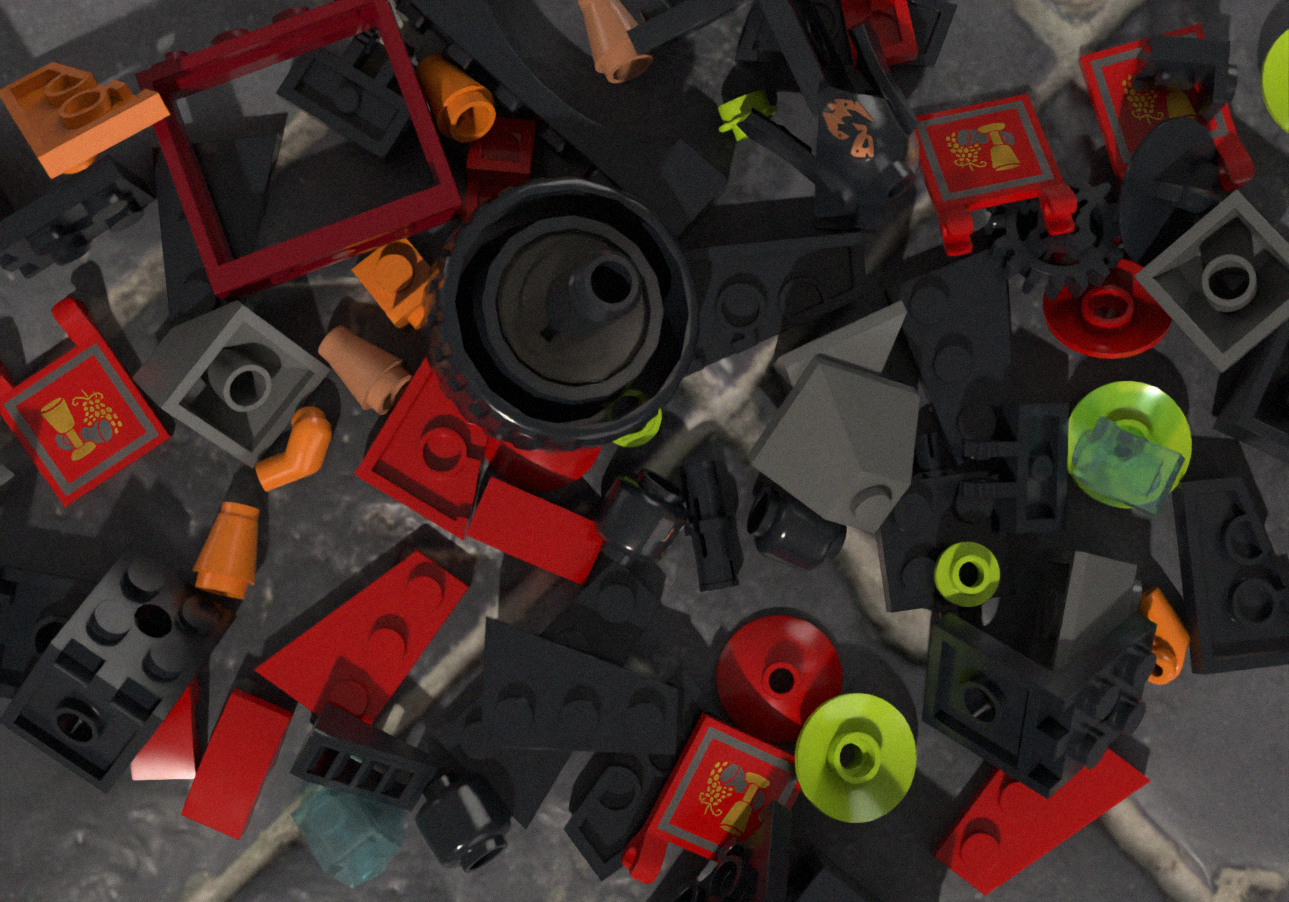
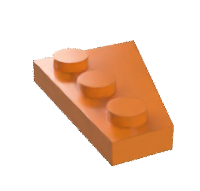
M51 62L0 89L1 101L50 179L62 173L74 174L88 168L96 161L99 153L170 115L158 92L144 89L139 94L134 95L127 83L113 79L105 86L97 84L92 73L56 62Z

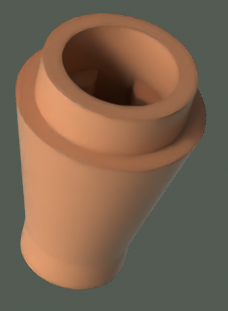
M620 0L577 1L583 13L595 69L597 72L605 74L608 82L622 83L631 80L645 72L652 65L653 57L651 52L638 56L627 34V31L637 27L639 24Z
M343 325L334 328L323 339L318 349V354L331 365L364 410L373 409L379 415H384L395 408L413 378L406 371V362L353 334Z

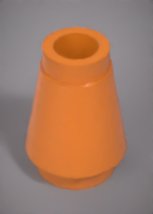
M432 54L424 58L417 66L416 74L439 131L444 136L454 138L462 143L472 142L484 136L492 127L496 116L494 99L491 92L449 61L446 56Z
M222 502L220 513L217 515L192 569L193 572L198 573L194 588L230 598H246L248 586L255 585L259 509L240 503Z

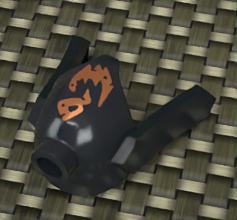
M867 18L851 26L847 31L857 51L856 67L879 97L851 93L832 86L822 90L817 95L819 125L816 157L812 154V147L791 134L784 125L775 123L753 107L746 111L736 125L749 139L787 161L826 195L835 193L851 203L872 205L882 201H893L912 186L916 179L914 173L918 167L920 145L915 133V128L918 126L919 121L898 87L886 62L878 36Z

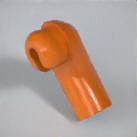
M306 406L297 410L291 419L293 428L286 450L255 463L258 479L266 492L310 476L322 467L332 439V428L321 409L314 406Z
M1155 586L1142 593L1137 613L1157 624L1152 652L1156 654L1157 659L1147 681L1155 685H1164L1179 676L1184 665L1190 635L1187 627L1159 586Z

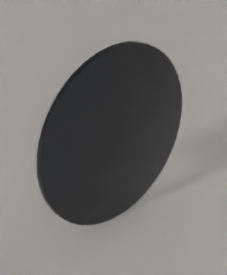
M1174 117L1155 126L1140 142L1126 168L1118 200V228L1125 251L1136 264L1143 268L1219 204L1217 196L1219 168L1216 148L1207 129L1194 119Z

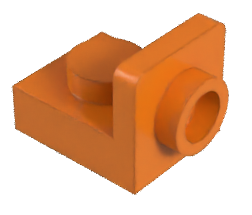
M404 238L377 248L351 271L398 329L403 331L410 324L415 330L421 328V320L424 317V308L421 303L424 288L430 279L429 271L431 267L409 240Z

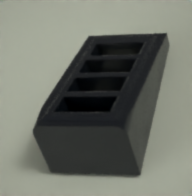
M326 702L303 742L289 773L317 785L412 811L423 791L437 772L441 760ZM354 755L363 758L360 763L350 757ZM376 762L388 765L383 774L373 769ZM401 769L413 772L407 785L395 780Z

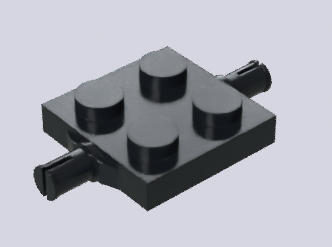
M940 432L916 435L915 439L919 473L911 476V485L875 533L886 612L893 613L922 608L939 612L940 618L950 612L966 621L964 608L969 607L957 606L947 601L939 593L934 581L936 561L947 547L959 542H975L986 547L995 556L1000 569L999 584L991 598L1016 595L1007 532L999 531L1000 498L959 496L960 481L974 477L999 480L998 469L969 473L944 469L939 440ZM966 562L959 570V579L963 585L970 587L978 579V570L971 562Z

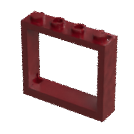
M333 0L331 3L309 10L307 6L292 7L276 14L272 18L273 24L251 32L245 28L223 32L212 39V46L191 54H188L186 51L164 54L166 57L165 61L151 65L152 68L135 74L140 91L149 89L158 92L170 113L169 116L154 123L153 127L214 295L230 303L468 215L389 0ZM378 27L436 186L234 260L176 100Z

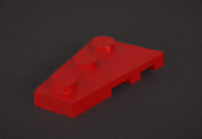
M425 357L354 475L464 541L466 540L465 534L471 519L489 436L476 424L469 423L459 413V409L451 399L446 398L439 387L440 383L435 372L430 369L427 357Z
M416 550L254 670L318 716L327 702L373 725L471 586L421 550Z
M1107 748L1103 758L1094 768L1087 769L1084 767L1054 795L1046 799L994 766L930 853L986 896L1151 780Z

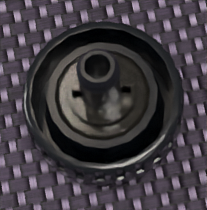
M558 175L555 178L549 179L538 177L526 180L517 187L509 186L496 193L470 213L448 237L429 271L430 279L423 291L421 305L424 308V317L421 320V333L426 343V357L430 369L435 372L440 383V389L447 399H451L459 409V413L469 423L476 424L484 430L486 435L497 441L509 442L515 448L529 452L543 450L547 454H563L583 451L620 439L645 425L657 416L659 409L670 403L679 391V384L689 373L694 361V350L699 343L701 329L699 325V312L701 311L700 295L697 292L696 277L692 265L688 261L678 238L665 225L663 219L654 210L641 203L637 197L625 190L621 191L606 182L596 179L587 180L568 175ZM627 389L641 391L639 397L626 396L620 398ZM616 401L611 410V419L608 421L605 408Z

